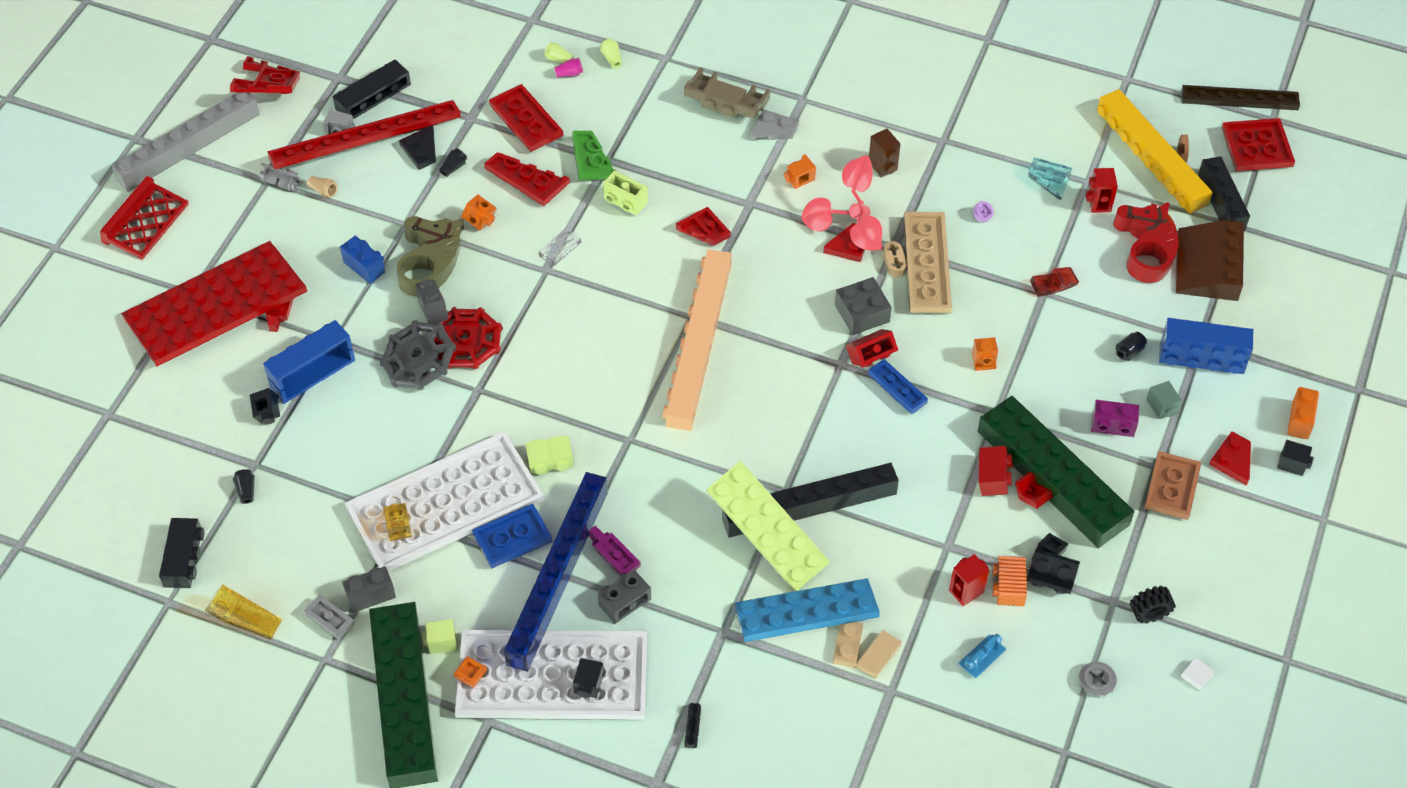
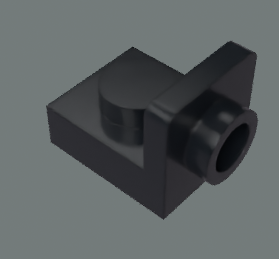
M1048 533L1038 543L1037 549L1061 556L1069 544Z

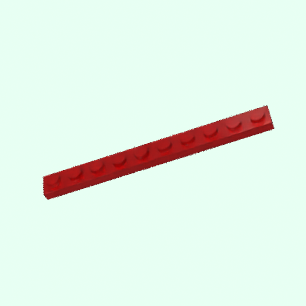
M454 100L270 150L267 151L268 158L275 170L461 117V114Z

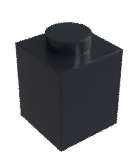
M1286 439L1277 469L1303 476L1306 468L1310 469L1314 457L1310 456L1312 447Z
M580 658L573 680L575 694L583 698H597L604 676V665L602 662Z

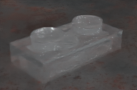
M565 228L539 251V257L555 266L581 243V237Z

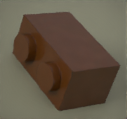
M888 128L871 135L869 158L873 169L881 178L898 170L901 143Z

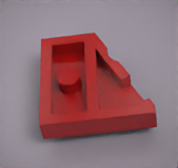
M708 206L676 223L678 231L713 246L731 237L729 229Z
M852 223L824 246L823 253L861 262L865 249L856 246L850 237V230L857 223Z

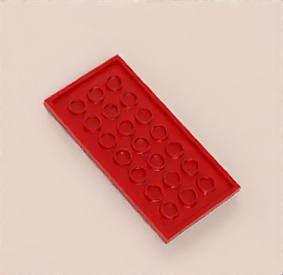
M268 241L121 314L153 363L158 367L308 291L306 285L272 242Z

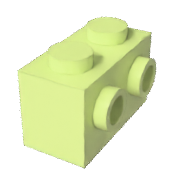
M615 170L603 182L604 199L623 208L627 212L638 215L648 204V187Z

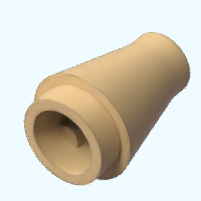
M311 176L307 182L308 187L314 189L324 198L335 196L338 190L337 183L333 179Z

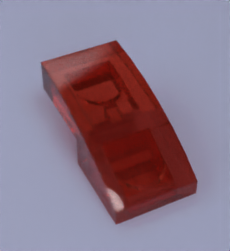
M1071 267L1054 268L1051 274L1032 276L1030 283L1037 296L1040 297L1078 285L1079 281Z

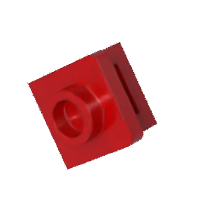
M1032 472L1027 473L1015 482L1019 500L1036 509L1053 498L1051 490L1036 483L1035 475Z

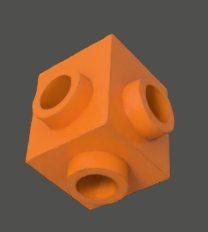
M477 194L466 204L461 217L481 231L485 226L489 227L496 218L494 214L497 208Z

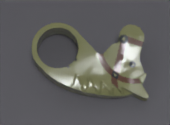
M412 216L405 220V239L411 243L419 244V247L404 255L397 264L398 285L404 293L418 296L415 285L423 280H435L438 288L447 281L459 255L460 234L464 230V219L453 222L447 218L430 221ZM415 268H422L433 272L429 277L422 280L409 279L404 275L407 271Z

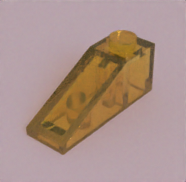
M224 584L215 592L204 610L227 624L267 639L273 637L282 621L281 618Z

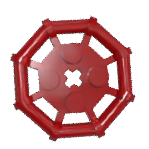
M452 307L451 311L448 312L449 319L440 322L445 326V331L452 343L456 344V351L452 354L448 369L451 367L478 369L482 363L501 351L500 338L503 326L488 315L484 308L457 309ZM454 318L453 324H451L450 326L449 324L445 325ZM479 320H483L487 324V326H484L483 324L481 326L479 324ZM493 333L492 342L486 340V334ZM463 334H467L469 338L461 339L459 337H463ZM437 336L434 340L436 345L443 344L441 340H437ZM482 348H486V349H487L485 352H483L482 354H480L478 357L475 356V355H478V354L481 352V349H482ZM444 352L439 353L440 361L442 360ZM456 356H470L471 359L455 358Z

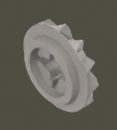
M1090 662L1084 665L1079 673L1080 686L1084 688L1085 693L1089 692L1094 697L1098 695L1105 697L1110 692L1112 693L1117 683L1116 674L1113 669L1102 662ZM1103 675L1101 683L1092 684L1094 678Z

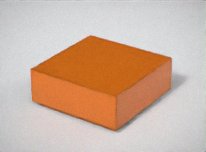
M467 656L454 672V678L474 689L486 673L487 667Z

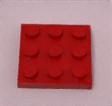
M1280 118L1222 123L1221 128L1235 171L1294 167L1295 159Z

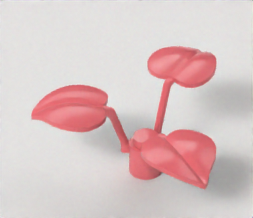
M864 155L850 161L842 171V181L845 186L852 187L851 192L858 203L851 205L849 211L830 210L831 202L828 199L822 197L815 198L805 206L801 219L811 230L821 232L828 229L831 225V214L850 215L853 219H857V224L850 230L852 242L862 249L877 251L882 249L881 223L876 217L870 216V208L863 205L864 201L860 199L856 190L865 192L871 185L873 171L869 156Z

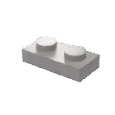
M321 595L304 610L307 617L338 640L354 625V620Z

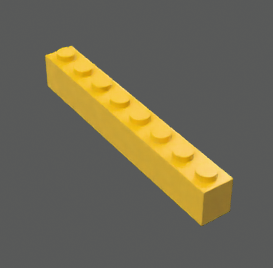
M1118 89L1101 96L1097 108L1099 115L1118 133L1122 141L1127 143L1133 153L1151 170L1156 179L1175 197L1180 206L1189 214L1208 206L1213 192L1122 91Z

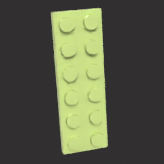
M741 461L707 488L708 494L794 591L802 588L830 563Z

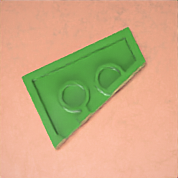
M573 131L572 141L578 179L606 180L613 173L614 169L611 166L610 159L604 155L602 146L593 131Z

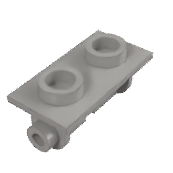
M261 163L265 168L264 172L261 171L259 174L262 182L275 186L279 179L280 181L277 186L288 191H295L297 189V181L303 183L297 176L298 173L291 169L286 171L281 170V168L274 170L271 163L269 165Z

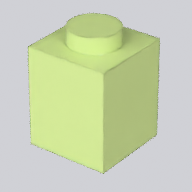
M453 619L425 623L426 632H422L423 645L428 646L430 654L458 650Z

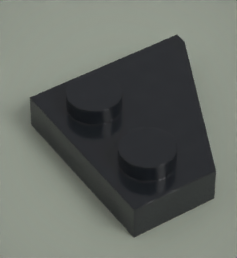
M432 125L399 140L401 148L418 170L436 162L434 127Z

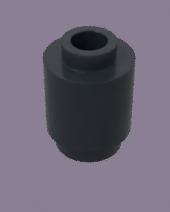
M1137 331L1127 335L1116 344L1117 356L1125 361L1133 359L1144 350L1147 344L1145 336Z

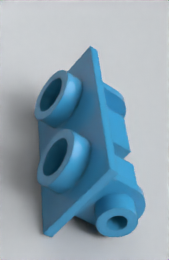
M997 633L995 635L989 634L958 664L976 679L1006 651V648L1001 645L1002 637Z

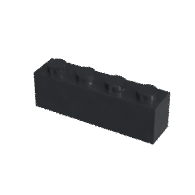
M396 59L392 60L333 95L335 110L350 114L353 119L357 118L410 86L409 71Z
M1222 157L1202 159L1198 176L1213 192L1210 202L1219 221L1243 222L1245 231L1250 214Z

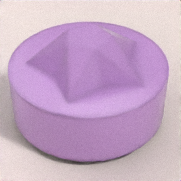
M981 201L974 206L972 214L977 221L984 223L992 218L994 210L991 204Z

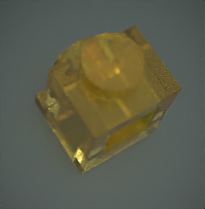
M394 503L383 507L389 540L394 541L412 537L406 503Z

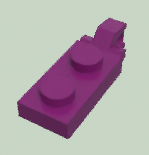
M596 525L589 530V538L593 541L592 546L594 550L620 576L641 567V562L612 532L604 534Z

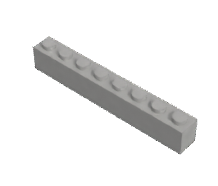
M237 92L112 165L117 182L129 192L136 188L146 176L155 177L260 115L256 99L250 93Z

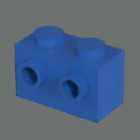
M355 235L340 246L343 262L369 284L385 273L384 257L379 251H374L365 240H361Z

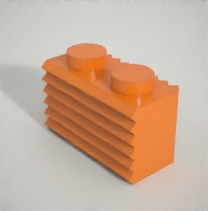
M1304 387L1297 389L1290 412L1287 432L1289 436L1309 439L1315 424L1319 391Z
M998 555L997 563H993L992 576H995L997 583L993 582L992 595L997 596L998 605L1022 607L1025 605L1027 597L1026 557Z

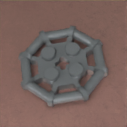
M415 320L409 326L388 337L389 341L383 358L380 359V366L384 368L391 380V385L394 387L403 386L423 390L426 385L448 373L447 369L452 354L456 351V344L452 343L443 324H430ZM420 331H427V332H430V333H429V334H425L426 336H423V335H421L419 332H420ZM439 336L443 344L436 345L435 338ZM397 345L399 348L398 353L395 352V355H393V352ZM416 351L421 352L418 357L413 358ZM444 352L441 363L439 365V353ZM394 363H398L400 367L397 372L392 367ZM431 368L436 369L422 378V374ZM405 374H410L413 377L415 376V380L403 377Z

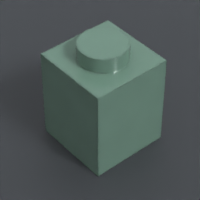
M1170 381L1150 387L1147 396L1148 403L1159 419L1166 416L1171 417L1178 413L1182 400Z

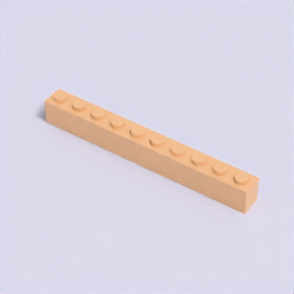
M708 249L706 257H702L700 269L703 270L702 273L697 275L696 284L698 289L694 288L692 297L694 305H690L688 312L690 321L685 323L684 333H686V337H682L680 343L682 353L678 354L676 358V367L678 369L673 371L671 383L674 385L673 388L668 390L667 401H669V405H665L663 410V418H666V427L692 431L732 266V253Z

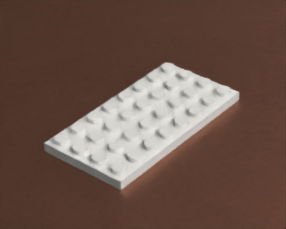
M504 431L345 502V507L378 568L386 566L389 572L472 534V530L531 504L535 505L544 500V495Z
M462 630L459 666L468 656L486 666L487 671L474 689L458 680L455 705L456 718L645 720L647 631ZM580 658L602 662L604 665V676L597 698H583L574 693L573 680Z

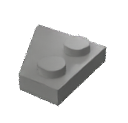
M762 110L750 134V141H756V138L768 137V140L779 138L793 139L799 126V120Z

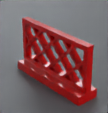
M146 176L100 230L101 242L107 246L113 244L143 260L189 205V201L155 184L153 178ZM157 191L164 198L152 200L151 196ZM178 202L181 205L178 208L169 209L168 203ZM165 203L167 210H154L153 205ZM151 206L152 212L140 214L142 207ZM168 215L169 219L166 222H157V216ZM154 217L155 224L143 225L142 219ZM130 221H140L141 226L128 227ZM157 229L155 236L146 237L145 230ZM142 231L143 238L131 239L130 233ZM128 234L129 240L119 241L116 238L118 235ZM145 243L146 247L140 252L134 249L133 245Z

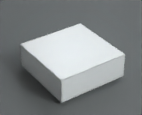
M1195 658L1182 673L1181 677L1201 691L1212 678L1215 671Z

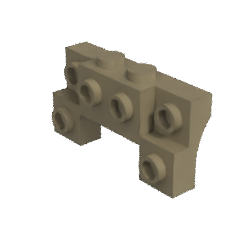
M699 67L694 77L686 83L684 96L702 101V107L726 116L738 118L739 114L755 119L759 111H762L769 101L770 90L766 89L765 93L761 94L756 92V86L752 85L746 95V89L717 80L716 72H713L711 77L703 75V68Z

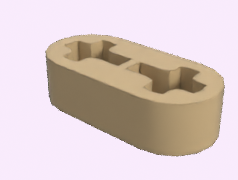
M895 241L887 242L883 250L887 271L893 277H902L906 273L907 267L902 246Z

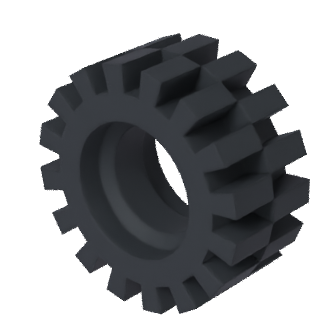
M1153 586L1152 589H1145V592L1140 591L1139 595L1133 596L1129 603L1137 622H1145V624L1150 621L1156 622V619H1163V616L1170 615L1169 612H1173L1174 608H1176L1172 595L1166 586H1159L1158 588Z

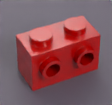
M1094 168L1092 177H1089V190H1086V201L1090 203L1091 213L1112 212L1118 188L1114 168Z
M880 329L845 345L851 363L861 368L873 364L872 362L878 359L888 358L892 353L898 351L893 332L885 329Z
M1006 446L983 447L979 449L978 483L982 496L1008 494V485H1012V474L1009 472V468H1012L1013 462L1012 455H1008Z
M973 554L969 558H962L953 567L949 591L962 606L967 605L984 594L989 574L986 562Z

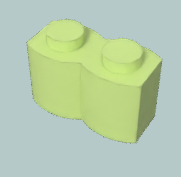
M557 436L548 440L539 439L526 443L530 473L542 475L551 470L566 471L574 466L569 436Z

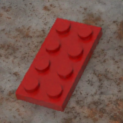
M522 84L489 99V105L530 152L564 136L561 127Z

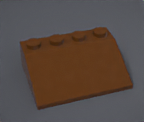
M1221 220L1178 229L1176 294L1232 301L1239 300L1243 288V222Z

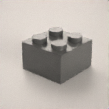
M874 277L836 289L835 306L852 335L890 322L892 307Z

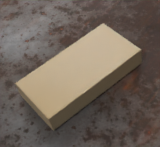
M882 630L859 659L856 667L876 679L901 647L902 642Z

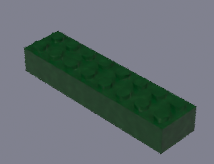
M1013 395L980 417L977 432L993 447L1006 446L1008 455H1012L1013 467L1023 476L1029 472L1034 473L1036 483L1052 491L1053 498L1049 502L1098 549L1130 526L1135 511Z
M416 602L369 609L386 776L389 787L403 788L438 782Z

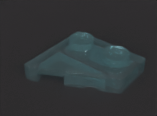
M1034 157L1028 177L1057 199L1062 200L1072 167Z

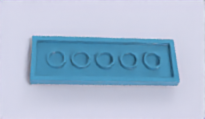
M868 578L735 602V611L744 642L880 617V611Z

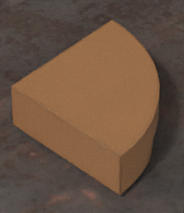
M1181 135L1177 145V152L1185 162L1188 161L1189 139L1188 135Z

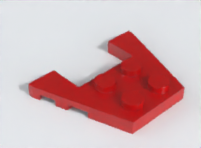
M247 56L243 62V70L256 71L259 74L255 81L234 78L230 84V92L289 94L293 92L300 79V71L280 65L277 68L268 66L267 61L261 60V63L254 61L253 57Z

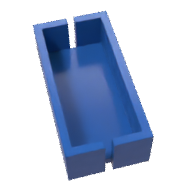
M1168 317L1160 341L1159 363L1244 374L1253 351L1254 329Z
M334 320L329 324H325L314 333L305 336L304 339L294 345L287 347L279 354L270 357L263 363L269 386L272 391L279 395V399L283 404L355 361L350 335Z

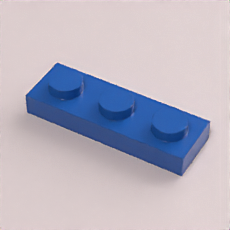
M885 359L869 369L868 375L910 414H914L928 403V398Z

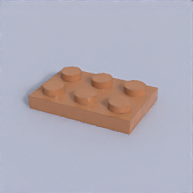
M1158 451L1144 509L1188 520L1202 462Z

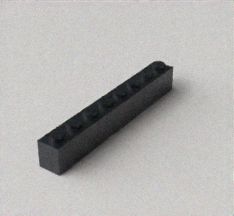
M890 462L770 494L793 521L896 495L899 479ZM722 510V521L728 538L744 534Z

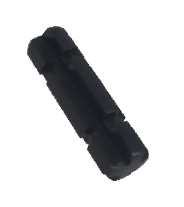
M690 703L688 706L684 741L686 748L694 749L697 747L701 705L699 703Z

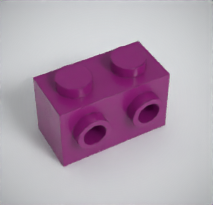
M1095 400L1091 418V432L1128 437L1135 436L1139 422V405Z

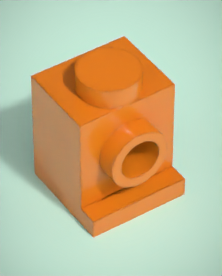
M804 154L801 160L787 166L784 178L787 183H790L797 189L815 180L816 166Z
M996 338L974 339L972 358L975 371L996 369L998 355Z

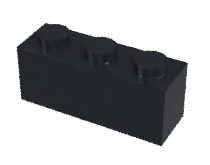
M171 518L159 578L164 588H191L192 580L196 579L197 568L195 565L196 560H199L201 555L200 541L204 539V528L201 527L198 518Z

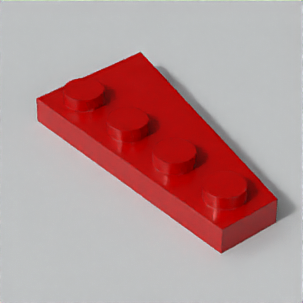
M499 152L495 153L484 163V168L542 206L549 203L570 184L569 177H559L555 175V172L539 170L533 164L525 165L520 163L519 159Z

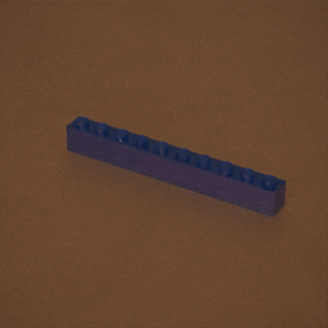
M589 472L585 473L504 649L506 666L526 672L529 671L588 539L589 530L593 527L608 494L607 477Z

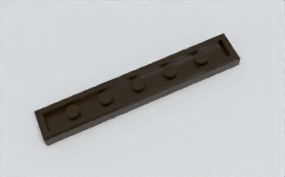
M1182 85L1181 89L1183 104L1298 111L1300 108L1299 92L1195 85Z

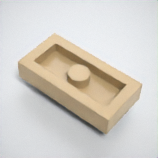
M851 622L839 626L833 664L856 668L863 623Z

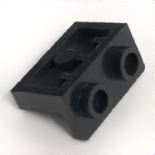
M1036 548L1026 581L1036 587L1051 588L1060 594H1071L1080 561Z

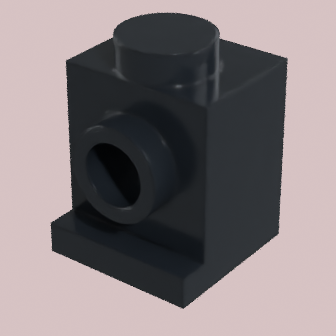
M270 388L249 395L253 418L258 422L268 425L274 423L275 418L280 417L279 395Z

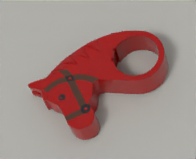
M1169 202L1161 206L1151 203V205L1143 208L1122 205L1117 209L1113 226L1119 231L1130 232L1132 236L1138 239L1132 245L1126 261L1127 271L1138 281L1155 283L1162 280L1169 273L1178 250V234L1175 223L1168 214ZM1141 255L1154 256L1161 265L1155 267L1141 263L1136 257Z

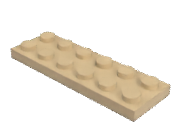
M904 212L910 313H951L952 301L945 212Z

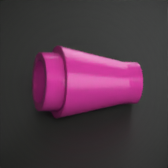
M573 57L554 67L557 78L578 76L579 73H583L579 58Z

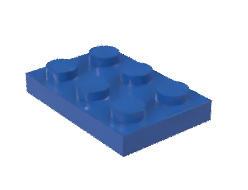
M534 504L472 530L473 536L491 569L553 542L552 536Z

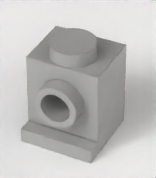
M330 110L323 121L325 135L356 127L352 115L335 110Z

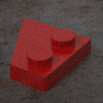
M1231 431L1210 460L1209 465L1247 486L1250 480L1251 441Z

